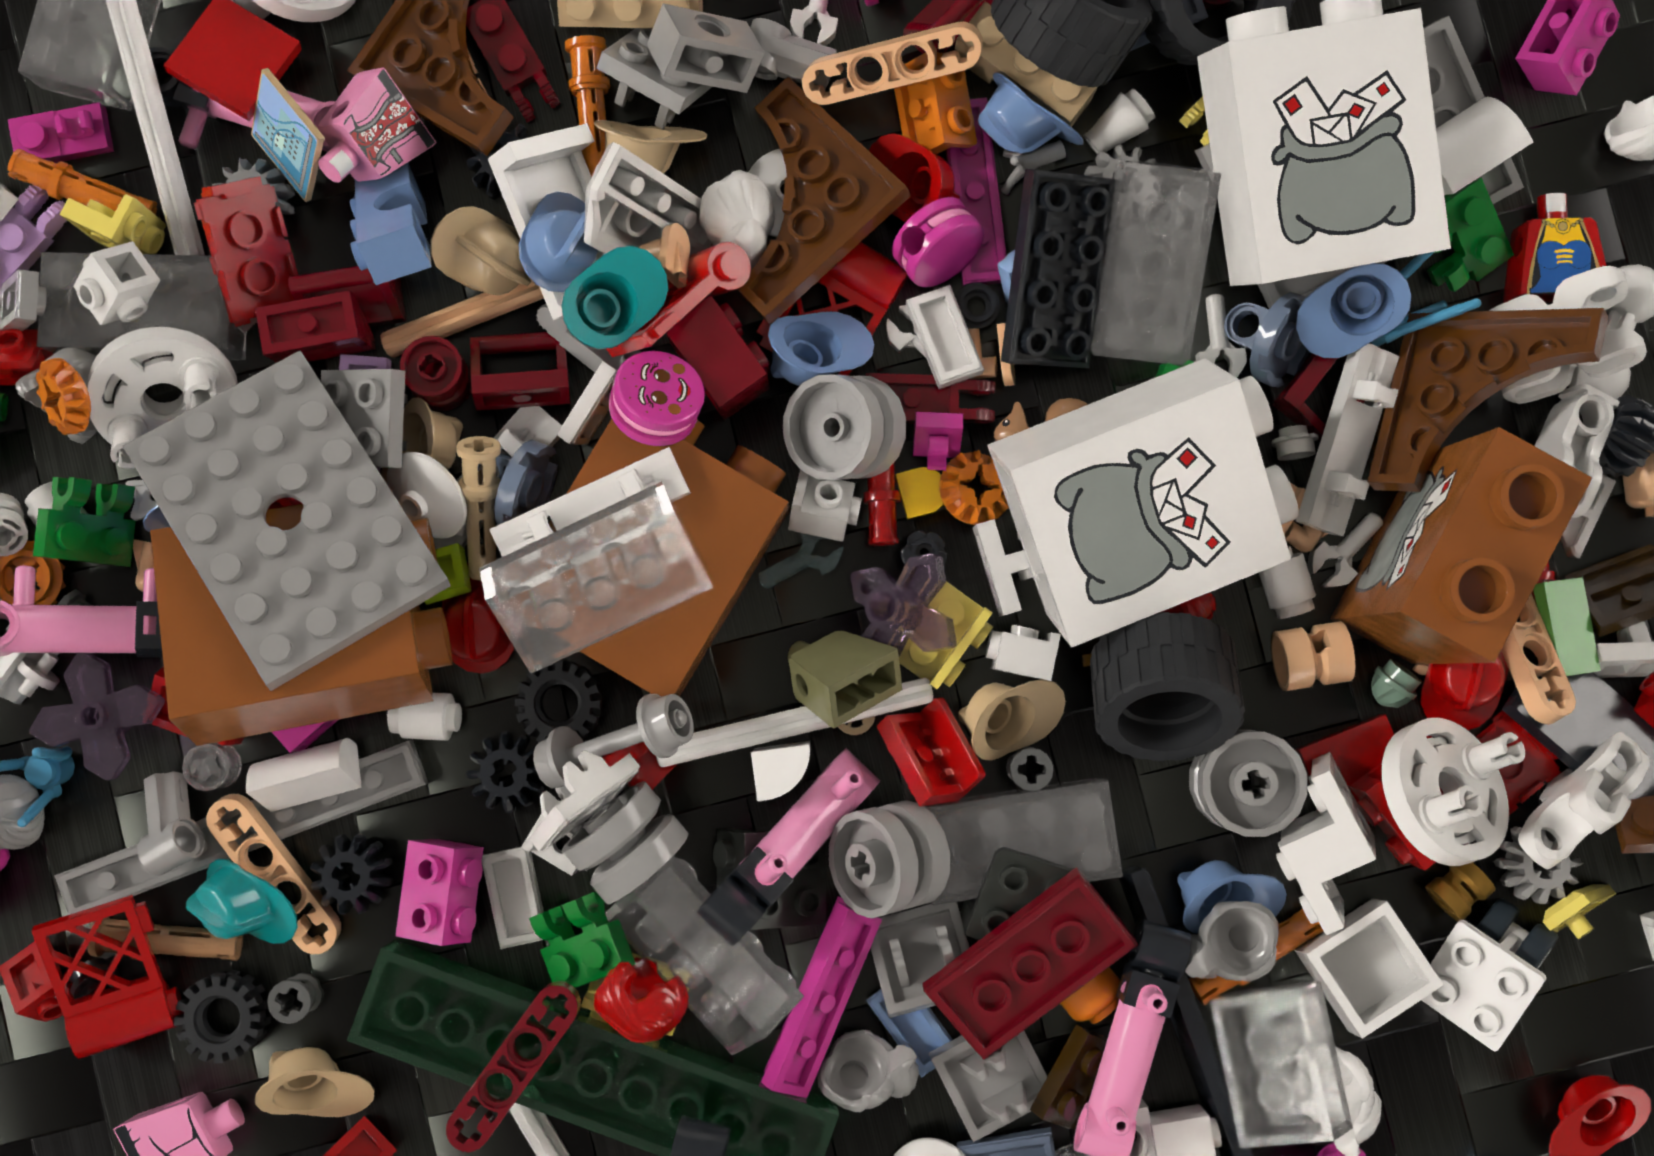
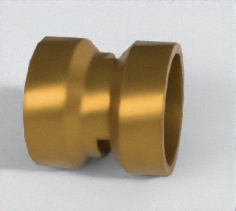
M1473 862L1461 866H1449V872L1444 877H1435L1425 887L1431 898L1457 922L1464 920L1471 913V906L1477 900H1486L1496 890L1491 880Z

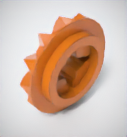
M53 358L41 362L39 372L36 373L35 378L39 385L36 393L42 401L41 409L45 410L48 414L49 423L52 426H57V429L63 435L84 432L88 427L91 414L90 396L84 380L62 358Z
M980 450L964 454L960 453L946 465V470L942 471L939 482L940 496L946 509L958 520L976 525L989 520H996L1009 508L992 457L982 454ZM977 472L978 476H980L981 484L988 485V488H993L983 492L980 495L979 501L975 497L974 489L963 485L964 483L971 482Z
M27 541L24 547L17 553L9 556H0L1 600L9 605H13L15 568L18 566H32L34 568L38 567L36 569L35 581L40 588H35L34 605L57 604L56 598L60 591L66 587L63 581V570L66 566L58 559L34 557V541Z

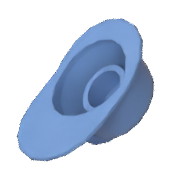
M998 72L993 74V79L998 87L979 115L978 124L1000 147L1009 152L1029 153L1055 136L1076 145L1084 143L1083 138L1078 132L1063 120L1032 101L1007 77Z
M554 192L546 195L538 203L519 242V258L525 273L536 285L552 292H565L570 283L592 265L598 253L597 249L584 243L585 203L570 193Z
M1371 263L1346 270L1316 288L1304 299L1297 312L1296 330L1300 342L1309 352L1323 358H1340L1357 351L1377 338L1389 333L1402 323L1410 309L1411 292L1408 282L1397 269L1384 263Z
M818 312L781 317L770 325L768 333L770 344L773 348V361L770 368L772 377L785 378L797 386L817 375H831L832 373L863 366L872 357L874 349L873 338L868 329L855 318L839 312Z
M1223 860L1207 862L1194 871L1179 874L1177 878L1182 890L1183 903L1186 907L1183 922L1185 928L1192 933H1199L1201 923L1212 911L1214 905L1219 902L1249 901L1259 903L1271 910L1276 917L1283 908L1287 895L1283 883L1275 877L1263 874H1243Z

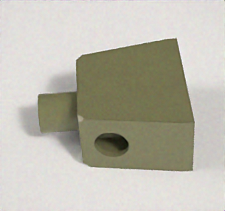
M835 631L812 644L802 640L797 641L789 649L787 658L790 666L793 693L796 699L832 728L840 726L903 690L898 649L893 646L849 632Z

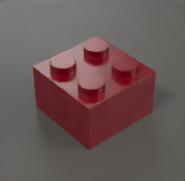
M710 295L670 328L666 335L678 356L696 370L703 382L705 394L722 418L726 420L770 389L767 376L771 373L768 367L770 363L755 341L748 345L745 344L741 338L745 335L741 329L742 324L728 303L725 302L718 306Z

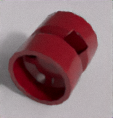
M426 336L413 341L404 350L400 360V370L405 371V385L413 392L416 398H422L427 402L430 409L450 411L459 407L469 397L472 389L471 371L457 348L448 340L437 336Z

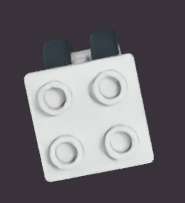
M1504 898L1498 899L1491 906L1477 928L1465 920H1460L1454 926L1430 964L1444 985L1422 999L1424 1003L1493 1051L1499 1050L1546 981V975L1538 969L1558 941V934L1550 931L1543 924H1537L1529 933L1514 923L1519 916L1520 910Z

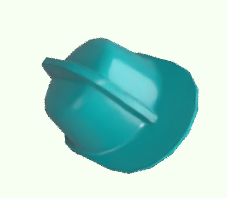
M634 246L617 247L601 256L567 287L561 304L563 321L570 333L582 344L596 349L613 348L631 337L651 320L664 305L668 292L667 274L660 261L647 250Z
M218 858L209 864L207 880L198 887L197 891L186 902L187 910L196 916L212 935L220 939H232L249 933L272 944L285 943L294 937L298 928L297 915L294 908L280 890L267 881L245 871L228 859Z

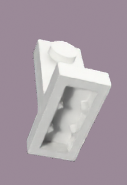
M995 519L976 524L973 527V532L999 617L1021 611V605L1011 574L1018 573L1020 581L1033 578L1024 550L1005 555Z

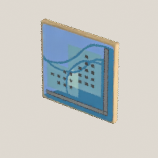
M269 68L262 69L251 135L305 202L310 201L325 137Z

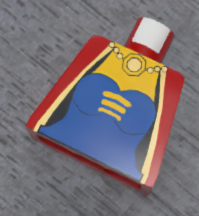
M1549 193L1538 196V219L1527 220L1513 229L1510 246L1514 256L1508 259L1503 296L1504 303L1526 294L1538 295L1545 303L1553 302L1556 288L1563 280L1598 267L1606 266L1597 222L1591 217L1568 218L1567 194Z

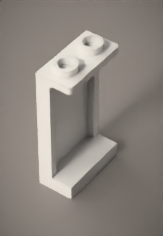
M588 123L509 142L488 158L520 239L538 203L546 195L554 192L570 193L585 203L586 187L592 177L581 150L594 142ZM598 251L594 262L603 256L604 253ZM540 287L553 321L563 318L561 304L564 292H552Z

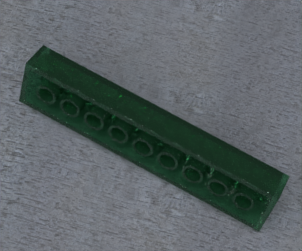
M393 940L380 949L347 1041L472 1087L540 992L398 940ZM548 995L546 1000L549 1001L551 1006L539 1022L534 1015L530 1017L531 1021H536L546 1028L558 1013L569 1014V1011L565 1008L564 1001L550 998ZM583 1008L580 1009L575 1020L515 1102L659 1156L671 1155L675 1134L682 1115L731 1127L726 1156H825L839 1117L838 1105L826 1097L809 1092L808 1097L803 1098L772 1091L761 1083L764 1076L761 1073L665 1038L646 1043L632 1042L618 1033L608 1023L592 1018L590 1016L591 1011ZM548 1029L552 1036L556 1035L557 1032L555 1030ZM525 1032L517 1036L515 1047L520 1056L526 1059H533L540 1055L542 1044L535 1034ZM495 1073L488 1077L486 1082L488 1093L504 1099L511 1095L513 1085L507 1075Z

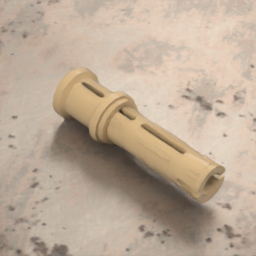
M474 436L462 439L456 445V453L462 458V478L459 479L458 484L462 489L467 504L466 535L469 577L475 580H489L498 574L496 543L489 529L496 527L495 498L501 481L497 477L496 457L501 453V444L494 438ZM478 464H481V470L478 471ZM483 520V544L480 545L479 521Z

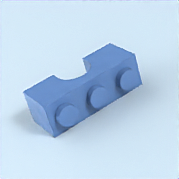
M409 163L404 164L381 179L361 182L355 180V198L350 199V206L355 219L350 221V225L356 241L351 242V249L360 270L368 269L375 285H379L432 267L430 245L421 225L427 224L426 203Z

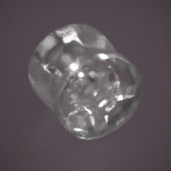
M218 743L195 746L189 750L184 758L182 766L183 775L188 784L197 790L209 791L224 788L237 780L241 773L242 762L241 756L231 745L222 746ZM217 756L219 757L218 761L220 763V767L222 768H219L217 762L215 761Z

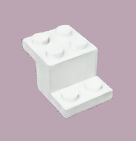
M1330 752L1312 760V773L1308 776L1310 785L1307 786V789L1317 810L1293 820L1282 830L1281 841L1278 842L1280 853L1276 854L1286 878L1289 881L1296 878L1300 885L1303 896L1299 897V900L1311 924L1319 922L1326 935L1344 928V900L1333 878L1376 860L1375 836L1365 817L1357 808V802Z

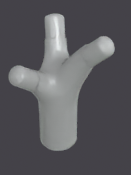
M1059 140L1041 146L1033 152L1022 154L1009 152L1004 149L1003 156L1010 158V163L1017 167L1001 188L1002 193L1008 195L1015 184L1025 176V169L1035 170L1041 166L1064 159L1066 152L1063 143Z

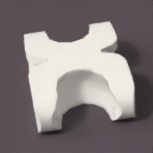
M1602 266L1563 280L1556 288L1551 305H1547L1538 295L1526 294L1498 305L1490 311L1604 308L1606 311L1625 299L1628 294V283L1625 272L1614 266ZM1625 327L1606 331L1599 362L1570 364L1535 373L1501 389L1503 397L1513 403L1522 404L1560 393L1571 383L1576 366H1579L1590 377L1596 378L1606 377L1630 368L1643 361L1646 356L1647 350L1644 339L1634 330Z
M1617 732L1597 747L1594 753L1578 769L1573 772L1568 768L1547 784L1539 798L1543 803L1528 817L1519 833L1518 841L1521 848L1538 865L1545 869H1550L1567 858L1575 847L1593 830L1598 834H1602L1620 822L1631 805V801L1627 796L1640 785L1650 766L1649 756L1634 740L1623 732ZM1617 753L1622 754L1626 760L1627 771L1621 770L1612 762ZM1541 830H1547L1556 838L1550 849L1544 845L1541 839Z

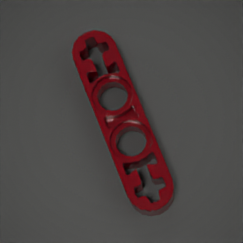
M555 981L548 984L540 991L449 1117L446 1124V1135L448 1141L455 1149L462 1152H473L480 1149L504 1119L577 1017L581 1009V998L573 985L564 981ZM559 994H562L568 999L565 1002V1008L569 1011V1014L558 1013L547 1028L536 1021L530 1020L531 1015H534L540 1022L551 1006L549 1001L546 1000L547 995L555 999ZM548 1029L555 1030L557 1032L556 1035L552 1036ZM525 1032L535 1034L542 1044L540 1055L533 1059H526L520 1056L515 1047L517 1036ZM502 1073L510 1078L513 1091L509 1097L496 1099L488 1093L486 1082L490 1075ZM475 1096L479 1102L473 1101L472 1097ZM480 1104H482L484 1108L489 1109L477 1125V1130L482 1135L474 1132L468 1138L461 1133L464 1124L459 1118L465 1121L469 1120ZM491 1111L497 1112L498 1116L495 1117Z

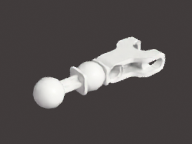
M1639 264L1619 268L1625 272L1628 294L1622 302L1606 310L1609 314L1606 331L1623 327L1634 330L1637 323H1642L1654 316V270L1652 268ZM1576 366L1571 383L1568 385L1569 388L1559 393L1558 397L1561 399V402L1554 405L1534 445L1592 477L1572 518L1580 517L1589 510L1602 482L1603 471L1599 464V457L1613 424V409H1616L1620 403L1617 399L1629 387L1630 368L1606 377L1596 378L1590 377L1579 366ZM1579 412H1580L1581 415H1582L1583 424H1582V422H1581V420H1580V418H1579Z

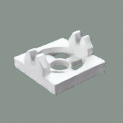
M584 750L578 756L584 771H581L571 761H568L562 767L566 787L555 788L561 801H558L547 790L540 796L541 811L545 819L529 837L538 851H544L619 795L639 772L640 766L630 753L609 767L602 757Z

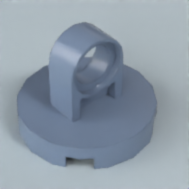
M1289 292L1280 297L1270 309L1246 302L1238 304L1227 314L1224 323L1225 333L1229 339L1239 346L1251 351L1250 371L1257 381L1271 387H1281L1284 385L1282 377L1286 373L1295 376L1308 357L1309 350L1300 342L1296 330L1297 312L1306 298L1305 296ZM1247 315H1257L1259 318L1257 331L1250 337H1240L1238 334L1240 321Z
M532 439L523 443L514 453L513 457L503 453L496 457V465L501 480L495 498V520L497 525L548 503L557 475L558 465L549 462V457L556 454L555 448Z

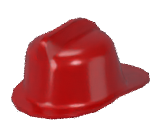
M895 133L881 136L871 145L869 152L903 182L910 192L911 196L892 213L903 222H906L918 210L935 200L946 197L960 199V195L954 191V174L951 166L944 158L932 153L926 147L906 136Z
M498 566V574L492 579L475 580L470 578L472 592L442 600V609L451 644L452 661L468 672L482 674L495 671L508 661L514 651L516 613L501 605L513 582L507 573Z
M1500 651L1495 663L1429 664L1421 691V705L1426 717L1447 719L1467 730L1480 727L1490 719L1498 706L1509 670L1502 651Z
M1590 1075L1579 1079L1568 1088L1559 1104L1558 1116L1560 1122L1551 1136L1549 1156H1600L1615 1144L1624 1141L1638 1132L1646 1123L1651 1112V1099L1642 1088L1634 1085H1620L1617 1081L1606 1075Z

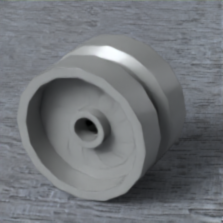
M817 375L803 382L790 397L783 416V438L791 459L801 471L816 479L872 478L887 471L899 457L906 439V416L900 399L888 384L872 376Z
M1238 730L1233 738L1225 741L1224 745L1210 750L1206 754L1194 757L1189 769V790L1197 809L1211 823L1245 837H1266L1285 829L1300 814L1307 797V772L1300 755L1285 740L1263 731ZM1248 773L1251 777V784L1244 790L1242 788V780H1249Z
M644 781L630 787L598 810L569 839L562 849V852L579 871L589 870L599 865L592 875L590 885L607 904L618 901L648 880L681 848L689 835L674 815H661L651 820L656 815L661 800Z
M904 800L879 808L872 807L844 815L833 828L829 842V867L834 885L844 903L854 910L856 914L872 919L934 902L945 890L950 875V850L945 832L934 814L924 806L919 807L916 802Z

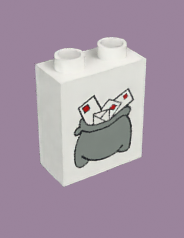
M1325 0L1320 3L1321 26L1289 31L1286 7L1260 9L1227 18L1226 26L1229 42L1197 56L1230 286L1270 283L1451 249L1421 8L1383 15L1381 0Z
M1204 358L987 445L1046 615L1071 648L1291 560L1282 524L1298 518V504L1292 486L1283 470L1278 465L1264 467L1256 437L1273 430V417L1268 400L1254 377L1247 376L1239 380Z

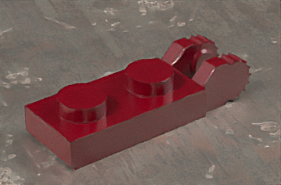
M480 0L467 8L466 26L507 97L511 95L526 123L536 117L533 114L534 109L529 100L523 96L520 90L536 81L540 88L541 96L551 108L561 104L545 76L547 72L506 1Z
M866 373L865 375L872 376L888 384L900 399L906 416V423L915 424L916 412L963 414V423L995 422V411L988 408H959V393L976 396L994 394L996 383L993 381L967 379L938 389L933 375Z

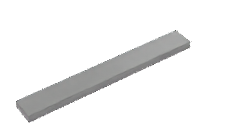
M409 740L359 759L362 788L274 812L267 810L255 799L251 800V802L279 839L282 840L429 784L415 744L413 740ZM237 809L230 812L225 810L226 814L221 818L222 822L226 826L230 823H235L238 826L237 820L242 816L240 811ZM204 818L196 821L205 837V849L202 855L165 874L155 875L143 867L137 852L138 844L54 876L68 915L123 897L136 896L204 870L218 858L228 860L231 858L211 834L207 826V820ZM253 827L245 834L242 831L243 834L236 839V842L241 845L250 835L257 832ZM254 843L249 846L248 852L259 849L266 845L262 843Z

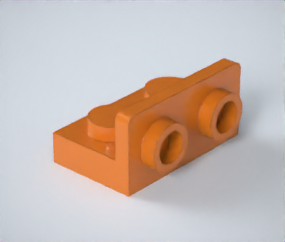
M937 52V65L944 64L941 60L943 53ZM924 53L904 65L911 70H921L928 63V55ZM965 70L894 88L903 136L926 147L934 154H938L950 147L970 148L977 144Z

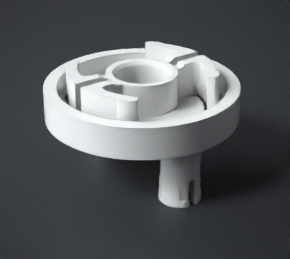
M148 327L134 330L111 341L100 351L92 363L87 380V389L91 401L90 418L101 436L111 444V460L116 462L119 458V467L126 469L135 468L123 445L237 385V377L226 356L215 345L197 334L171 327ZM171 353L173 354V356L160 357L152 360L149 359L155 356L171 355ZM121 379L122 381H121V383L119 384V386H118V388H117V390H116V393H115L114 403H112V404H107V403H105V402L103 401V399H102V395L104 394V400H105V401H112V396H113L114 389H115V387H116L118 381ZM167 383L178 387L183 393L175 401L161 403L151 399L145 390L154 384Z
M1427 718L1402 728L1392 736L1385 748L1382 760L1383 790L1396 824L1418 851L1437 863L1448 866H1461L1484 859L1492 855L1500 847L1508 829L1509 805L1505 785L1498 769L1511 764H1518L1524 760L1525 748L1522 741L1507 747V744L1519 738L1516 734L1507 732L1498 738L1481 743L1467 729L1453 721L1443 718Z

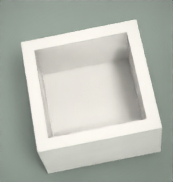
M1372 898L1344 917L1343 929L1329 935L1323 932L1294 950L1346 1029L1362 1039L1444 985L1388 901Z

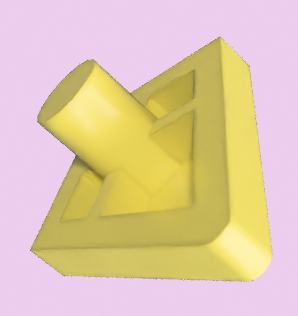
M1592 884L1575 890L1545 911L1543 923L1550 931L1556 933L1568 926L1577 939H1581L1594 930V927L1584 915L1616 895V892L1610 885Z

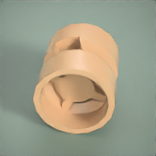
M1342 621L1313 625L1310 633H1307L1302 627L1273 632L1271 636L1273 668L1279 686L1283 691L1310 688L1316 679L1323 685L1353 680L1355 676L1354 648L1350 633Z

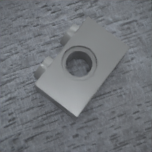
M664 3L661 6L646 44L663 77L744 93L748 92L765 54L746 21Z

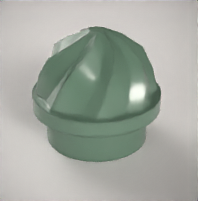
M1390 659L1384 667L1378 666L1375 669L1371 683L1372 693L1380 705L1399 708L1416 698L1417 693L1415 690L1422 681L1402 664Z

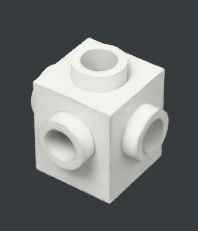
M132 241L90 253L89 257L83 262V269L73 287L77 291L82 305L92 312L100 325H104L120 319L122 322H130L142 316L147 311V303L161 280Z

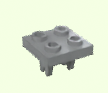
M635 28L602 51L596 69L620 81L614 101L619 106L624 107L627 100L631 101L636 91L658 102L660 108L655 126L663 130L667 122L671 124L676 113L680 114L713 86L663 77L646 45L653 28Z
M395 369L321 370L322 385L375 467L402 468V451H406L407 441H403L404 404H408V394H404L405 371Z
M956 898L881 917L882 922L871 945V951L889 1018L936 1006L923 991L922 983L970 948Z
M1024 1030L985 1060L979 1056L962 1035L928 1053L973 1142L1031 1112L1030 1108L1047 1079V1075Z

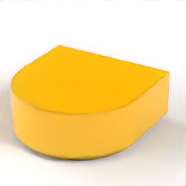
M920 467L895 474L907 520L934 513L943 505L939 491L941 474L938 471L927 470V467Z

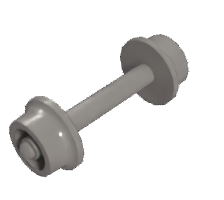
M647 694L638 702L636 708L637 723L585 742L570 727H557L549 733L547 739L539 742L535 747L533 760L536 772L548 787H566L562 767L568 761H571L581 771H584L578 759V756L584 750L601 757L644 742L648 749L657 757L669 758L677 752L679 746L688 743L692 739L694 724L690 710L683 699L676 694L662 697L658 694Z

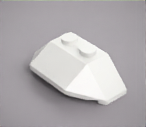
M613 142L607 146L586 187L584 243L604 254L617 247H639L644 243L661 238L663 228L672 223H679L686 230L690 241V255L709 248L712 242L709 240L705 229L701 228L699 224L701 198L621 145Z

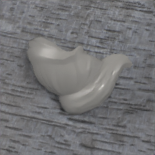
M1227 901L1214 905L1212 911L1201 923L1199 933L1191 935V950L1185 973L1193 978L1208 979L1219 976L1226 980L1247 982L1259 979L1269 973L1276 963V946L1279 933L1278 921L1272 911L1262 904L1249 901Z
M870 1030L845 1032L837 1038L830 1054L822 1062L817 1073L818 1087L824 1096L844 1109L854 1112L872 1109L888 1100L890 1096L902 1098L910 1095L911 1091L915 1089L919 1076L918 1065L915 1061L917 1056L912 1048L906 1047L904 1044L893 1048L886 1040L873 1034Z

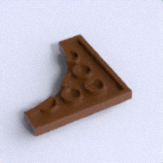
M396 0L347 71L354 77L359 72L384 67L419 117L488 156L514 117L505 107L494 101L485 92L473 71L466 44V16L469 0Z
M789 77L783 80L754 107L758 116L775 136L786 165L787 177L785 178L782 205L784 218L776 240L770 241L760 260L750 271L747 282L737 289L741 296L770 325L911 196L903 182L819 104L812 102L806 97L804 91Z
M1604 308L1465 312L1464 314L1404 335L1391 385L1392 389L1398 390L1394 407L1385 409L1367 481L1374 490L1421 492L1427 471L1445 439L1484 400L1512 383L1541 371L1576 363L1599 362L1609 319ZM1409 313L1407 322L1432 313Z

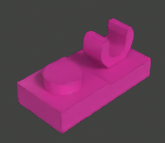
M100 102L7 119L13 152L20 148L54 163L114 152L107 110Z

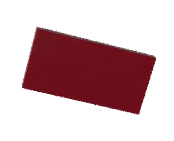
M1076 867L923 982V991L979 1056L985 1060L1138 946V942Z

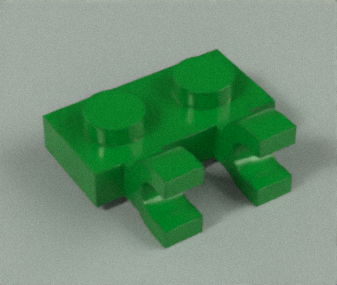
M1482 177L1477 178L1454 194L1444 195L1449 238L1454 253L1426 270L1432 284L1439 287L1446 282L1449 290L1456 292L1469 279L1478 282L1514 256Z
M53 477L52 509L38 508L33 556L131 567L136 521L123 519L124 513L130 509L133 503L135 486L97 483L96 515L80 513V510L90 496L92 480L76 477Z
M596 891L529 918L535 934L545 941L548 940L550 945L540 949L552 983L564 981L576 988L606 977L607 973L620 962H630L632 966L636 964L620 920L616 919L608 922L604 912V900ZM571 923L581 928L583 933L575 935Z

